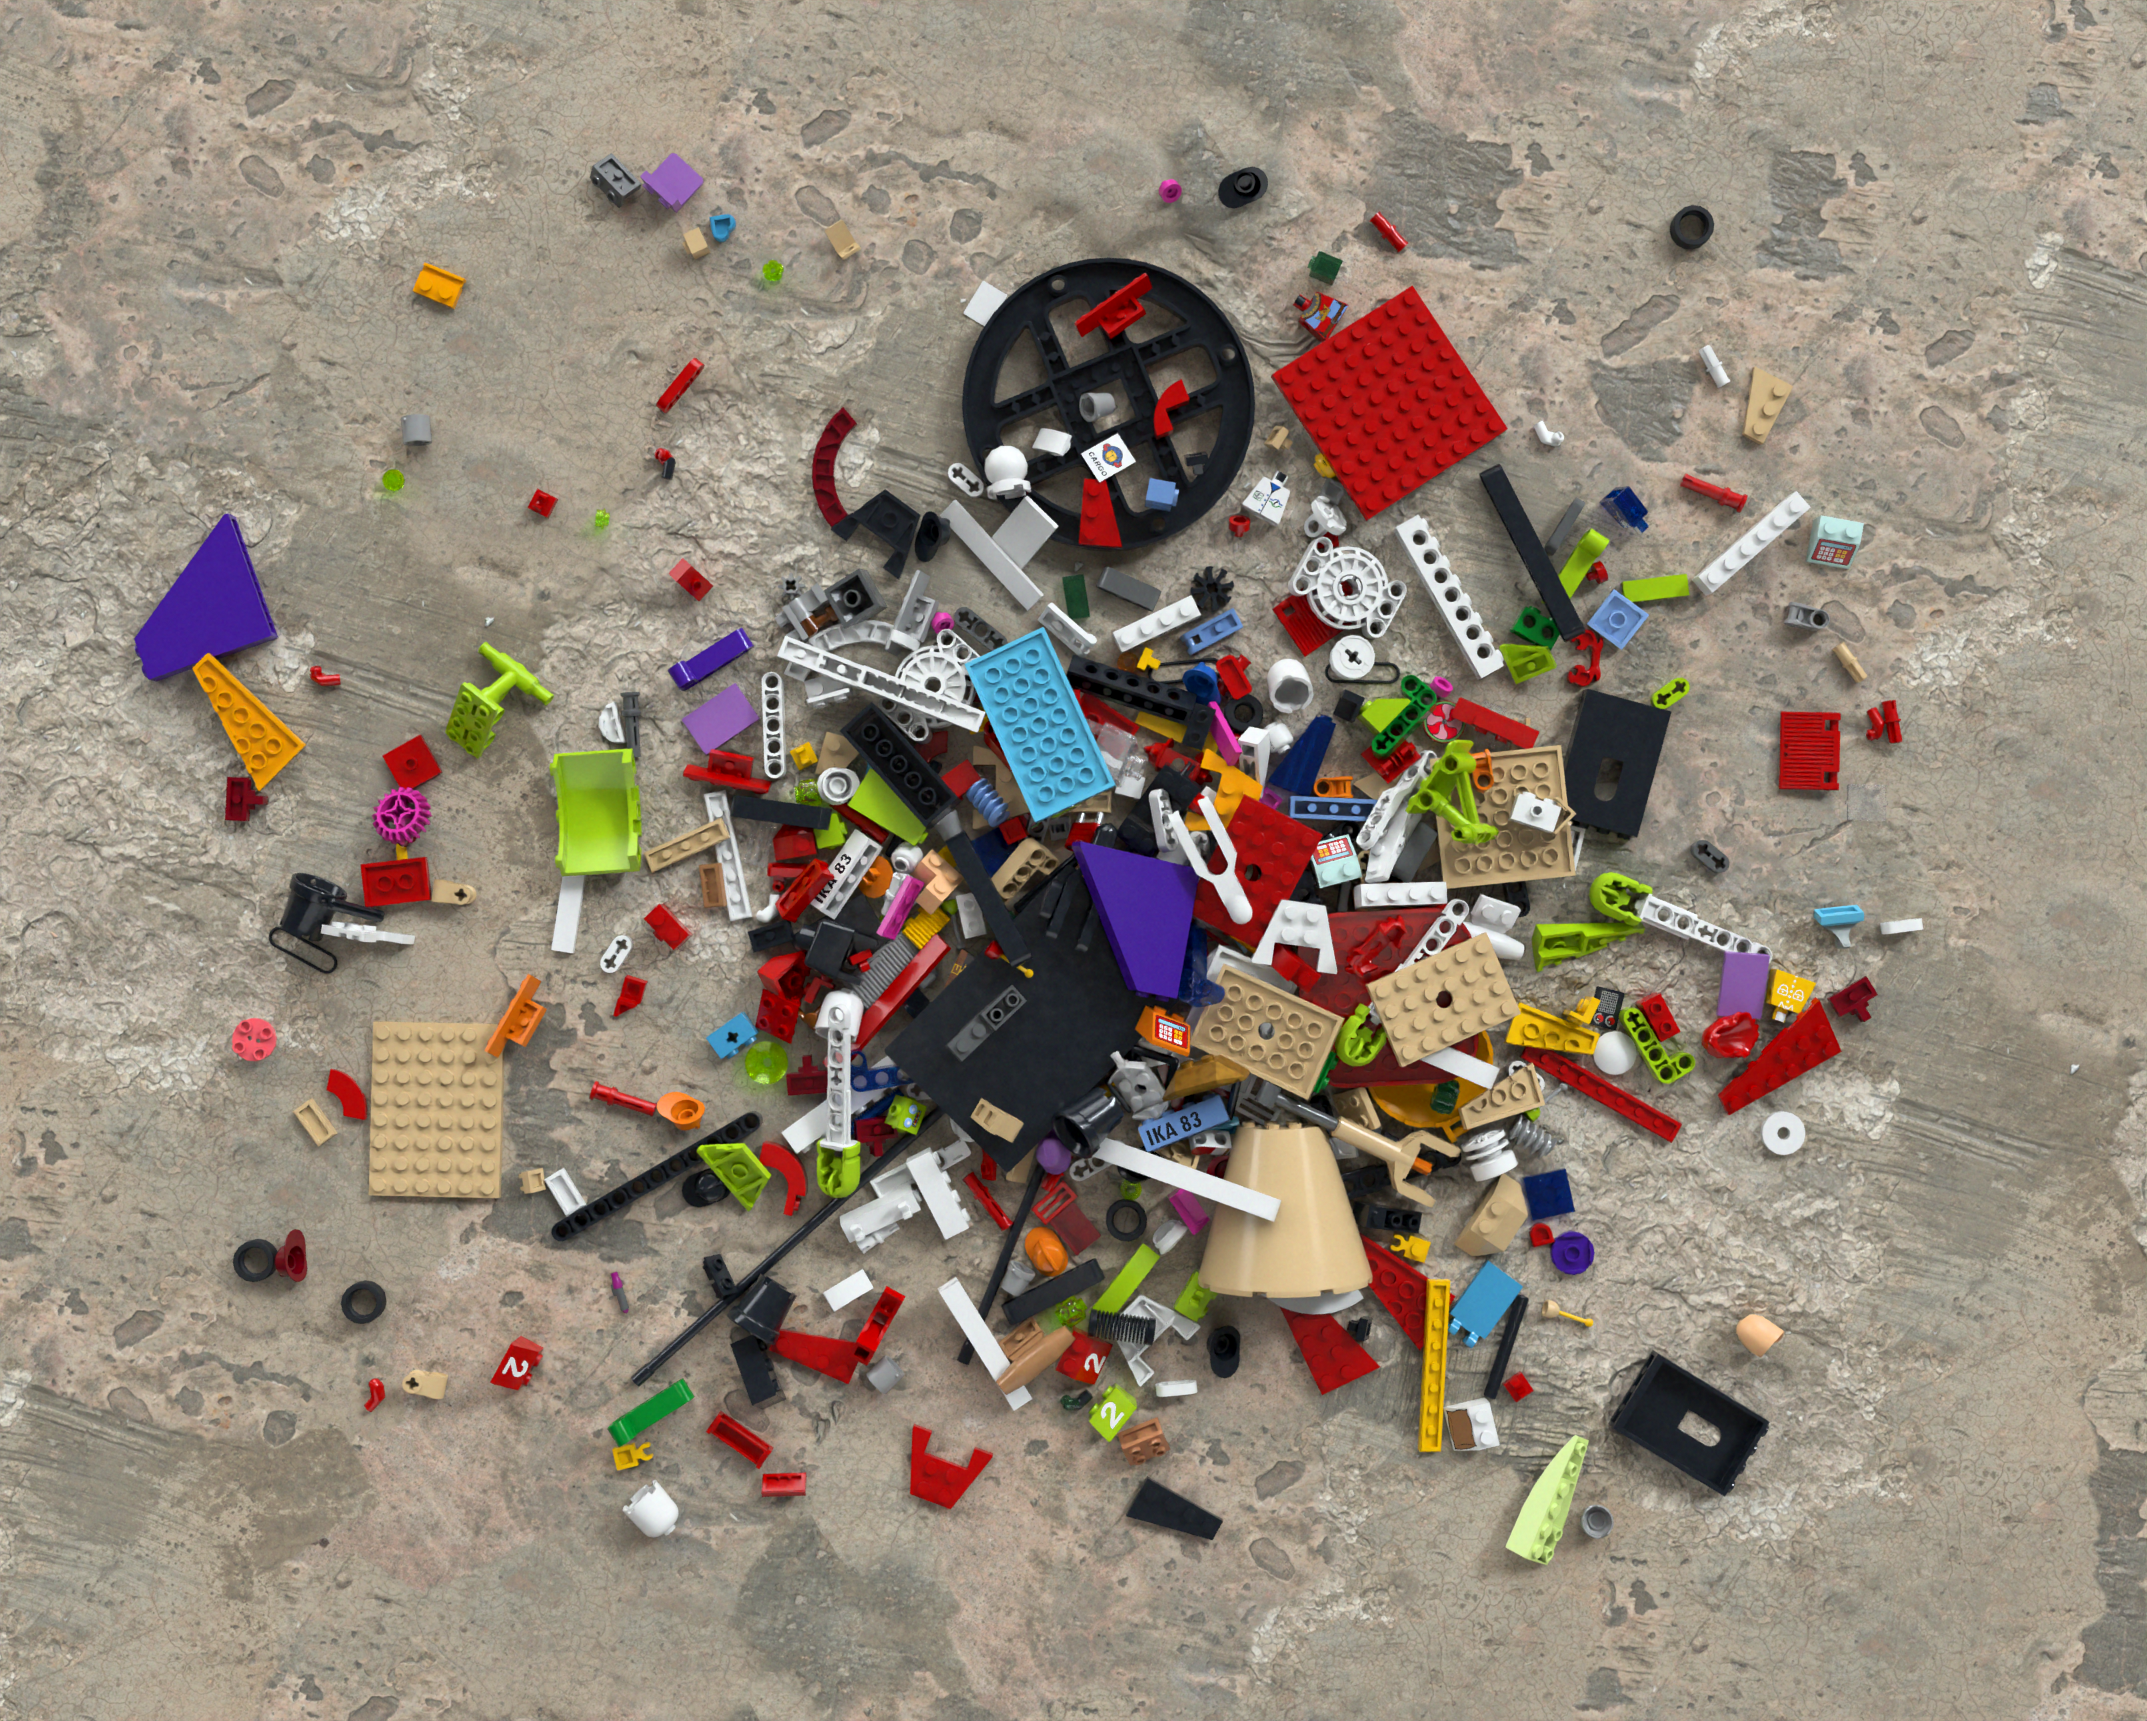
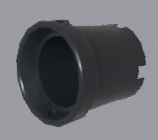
M306 873L292 874L289 884L291 891L279 925H282L281 928L284 931L298 938H302V935H310L309 941H321L324 935L321 933L322 924L329 925L336 911L327 908L328 899L336 898L345 901L347 899V892L335 883Z
M1099 1087L1093 1088L1069 1107L1059 1109L1051 1118L1052 1127L1062 1144L1070 1152L1083 1159L1092 1158L1100 1149L1102 1141L1123 1121L1120 1119L1124 1114L1117 1100L1113 1096L1108 1099L1103 1095L1107 1091Z
M760 1274L738 1306H734L729 1311L727 1317L757 1338L775 1345L780 1336L779 1330L797 1295L793 1292H788L786 1287L773 1279Z

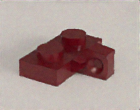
M227 777L225 820L250 821V810H255V804L268 805V796H256V790H251L252 778Z
M1864 976L1827 999L1838 1017H1842L1849 1012L1851 1015L1856 1014L1860 1022H1865L1872 1018L1866 1009L1869 1006L1867 1001L1878 994L1867 976Z
M812 1054L802 1056L803 1067H798V1072L786 1074L788 1096L827 1093L828 1070L818 1071V1065L813 1066Z
M887 1116L854 1121L855 1141L866 1143L869 1146L870 1154L874 1157L883 1156L882 1144L886 1143V1139L898 1138L897 1129H893L891 1125L885 1123Z

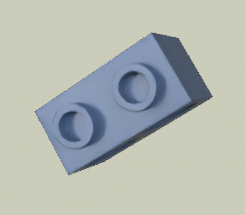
M1150 478L1144 507L1170 511L1171 506H1176L1179 490L1175 489L1176 483Z

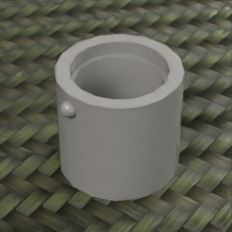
M413 414L401 417L404 445L424 446L432 443L430 416Z
M885 1355L866 1375L880 1392L887 1394L905 1374L894 1360Z

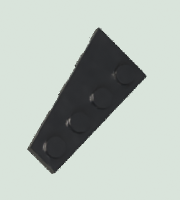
M1148 1476L1126 1513L1127 1517L1210 1540L1214 1539L1223 1523L1222 1518Z

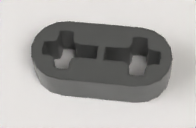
M1698 840L1692 844L1691 854L1710 871L1723 873L1729 868L1730 862L1728 857L1710 842ZM1705 845L1704 850L1709 855L1707 856L1704 853L1698 854L1699 849L1697 847ZM1713 857L1716 860L1722 859L1721 864L1723 867L1715 868L1716 863L1711 858Z

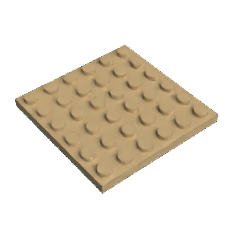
M1561 745L1491 752L1494 783L1484 793H1479L1473 789L1471 777L1468 774L1479 822L1495 826L1498 829V836H1495V839L1489 840L1486 843H1479L1478 845L1455 841L1451 836V832L1455 831V827L1443 817H1438L1435 814L1442 882H1446V889L1576 875L1570 827L1566 831L1562 832L1560 830L1556 835L1552 836L1550 833L1508 820L1516 795L1519 793L1523 794V791L1535 794V799L1544 801V798L1553 800L1558 796L1568 805ZM1441 758L1429 759L1430 773L1433 771L1432 766ZM1483 776L1478 777V784L1481 787H1487V778ZM1456 785L1450 794L1451 802L1455 808L1463 813ZM1562 809L1560 810L1555 828L1568 816Z

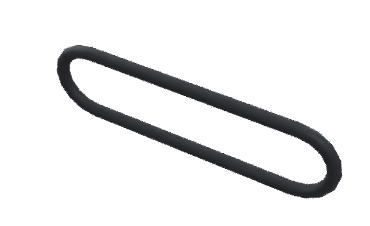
M1202 658V659H1193V660H1184V661L1165 662V663H1160L1159 666L1177 665V664H1186V663H1195V662H1205V661H1215V662H1217L1218 659H1216V658ZM1150 668L1148 671V677L1149 679L1154 680L1151 675L1153 669ZM1183 679L1158 682L1164 684L1181 683Z
M1374 662V665L1393 666L1397 671L1395 679L1390 681L1335 680L1328 675V670L1331 667L1329 663L1325 668V676L1333 683L1391 684L1399 679L1400 670L1394 663Z
M281 926L275 927L270 931L269 941L277 949L287 953L288 955L298 959L299 961L309 965L310 967L320 971L321 973L329 974L336 969L337 959L332 953L313 944L312 942L304 939L303 937L298 938L299 940L309 944L310 946L320 950L321 952L333 958V968L327 971L323 970L273 942L272 935L276 930H283Z

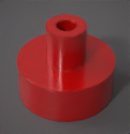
M1234 515L1229 518L1228 528L1235 532V537H1243V532L1250 530L1249 517Z
M1601 561L1593 563L1591 565V572L1586 573V578L1589 582L1594 579L1598 584L1608 581L1606 568Z

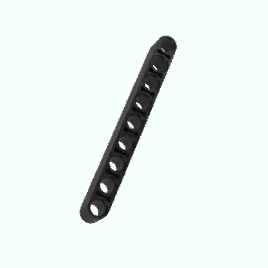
M1497 464L1479 473L1480 479L1563 641L1566 643L1586 633L1502 466Z

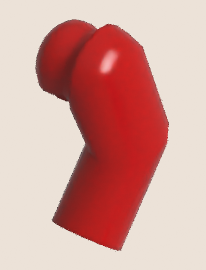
M312 666L310 668L311 674L309 676L311 680L320 686L341 685L340 674L325 675L322 673L320 666Z
M1874 707L1866 712L1872 722V728L1866 732V737L1870 741L1878 740L1882 736L1884 721L1877 707Z
M378 1378L370 1380L368 1384L371 1398L364 1404V1407L369 1412H372L385 1398L384 1385Z

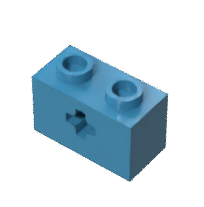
M741 1012L706 1037V1039L721 1059L724 1057L730 1059L739 1052L738 1047L743 1044L747 1047L757 1040L755 1035L759 1031L746 1013ZM737 1032L739 1035L736 1038L738 1042L735 1040L730 1041L731 1033Z

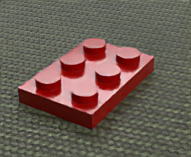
M427 857L360 864L366 907L432 899Z

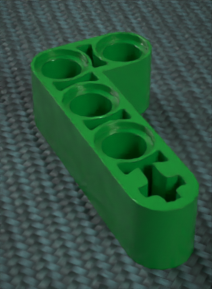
M1407 675L1401 681L1402 695L1411 702L1372 741V753L1377 759L1383 760L1388 758L1436 708V694L1415 675ZM1408 684L1417 686L1413 691H1408L1405 687ZM1430 698L1433 702L1430 705H1424L1421 703V700ZM1409 713H1415L1418 717L1411 721L1406 716ZM1399 728L1403 732L1399 736H1394L1391 734V731ZM1378 745H1380L1381 747L1385 745L1386 749L1383 750L1381 748L1380 750H1378Z
M682 1378L616 1419L607 1430L617 1446L621 1447L632 1440L638 1433L686 1404L695 1396Z

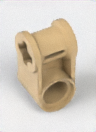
M434 879L431 901L462 905L470 904L476 899L477 892L471 885ZM461 892L466 893L467 897L461 896Z
M413 1370L403 1379L402 1386L410 1394L442 1399L444 1398L448 1375L439 1372ZM412 1378H415V1382L418 1383L416 1386L414 1385V1381L411 1380Z

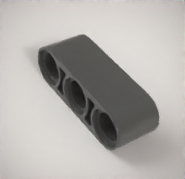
M1104 566L1096 584L1097 588L1153 612L1162 593L1153 586L1107 566Z
M1420 821L1394 865L1391 875L1405 883H1410L1437 837V830Z

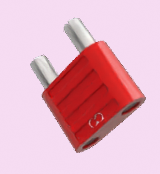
M1102 812L1097 813L1094 822H1084L1085 813H1078L1076 822L1072 823L1065 843L1067 850L1073 851L1072 842L1082 841L1090 843L1095 829L1102 824L1104 818Z

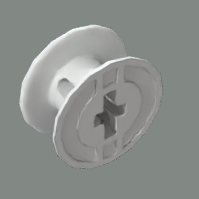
M1350 635L1343 637L1333 646L1329 662L1331 669L1338 677L1344 680H1356L1362 678L1371 670L1374 665L1375 653L1368 640L1361 636ZM1353 653L1356 657L1355 661L1351 663L1348 659L1349 655Z

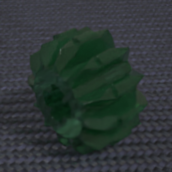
M1451 1080L1435 1084L1430 1099L1432 1110L1440 1114L1449 1115L1452 1113L1460 1092L1458 1081Z

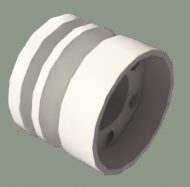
M1504 1129L1479 1133L1461 1145L1463 1152H1469L1465 1156L1467 1160H1478L1470 1166L1476 1181L1496 1177L1517 1166L1518 1162L1513 1150H1501L1509 1143L1508 1139H1501L1506 1135Z

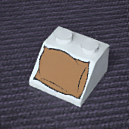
M1485 1397L1443 1407L1454 1451L1482 1450L1500 1445L1490 1403Z

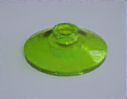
M762 1041L753 1045L747 1052L745 1069L750 1078L755 1082L765 1085L773 1084L782 1079L786 1074L788 1056L779 1044L771 1041ZM765 1058H769L772 1063L770 1066H766L764 1064Z

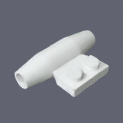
M1480 894L1471 912L1472 923L1462 922L1467 927L1471 937L1487 932L1497 958L1520 960L1523 956L1524 945L1504 934L1509 929H1512L1521 911L1520 908Z

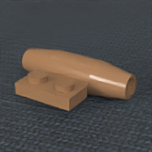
M1031 1316L998 1343L1006 1357L1013 1361L996 1381L1006 1395L1031 1382L1058 1360L1073 1343L1075 1337L1065 1325L1044 1337L1045 1333Z

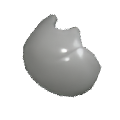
M1591 1505L1584 1509L1580 1516V1526L1589 1537L1600 1539L1611 1533L1614 1526L1613 1516L1609 1509L1601 1505Z

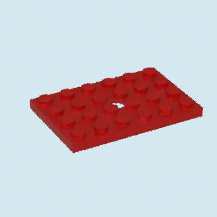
M1244 794L1226 828V832L1237 852L1234 873L1252 907V917L1245 924L1234 922L1221 900L1214 883L1203 877L1200 878L1197 885L1192 915L1257 949L1281 899L1289 900L1323 834ZM1219 844L1207 865L1209 872L1215 875L1224 873L1228 867V862ZM1255 864L1260 867L1262 875L1257 881H1250L1245 877L1244 870L1248 865Z

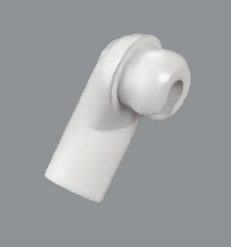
M1543 421L1533 425L1543 444L1558 446L1563 442L1564 435L1559 431L1557 433L1548 431Z
M770 894L769 906L762 911L759 910L756 914L758 921L767 923L779 914L775 903L779 900L780 895Z

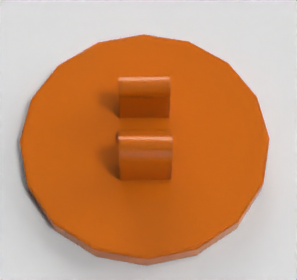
M877 856L858 884L861 892L867 897H883L886 890L889 889L893 870L888 860L882 856Z

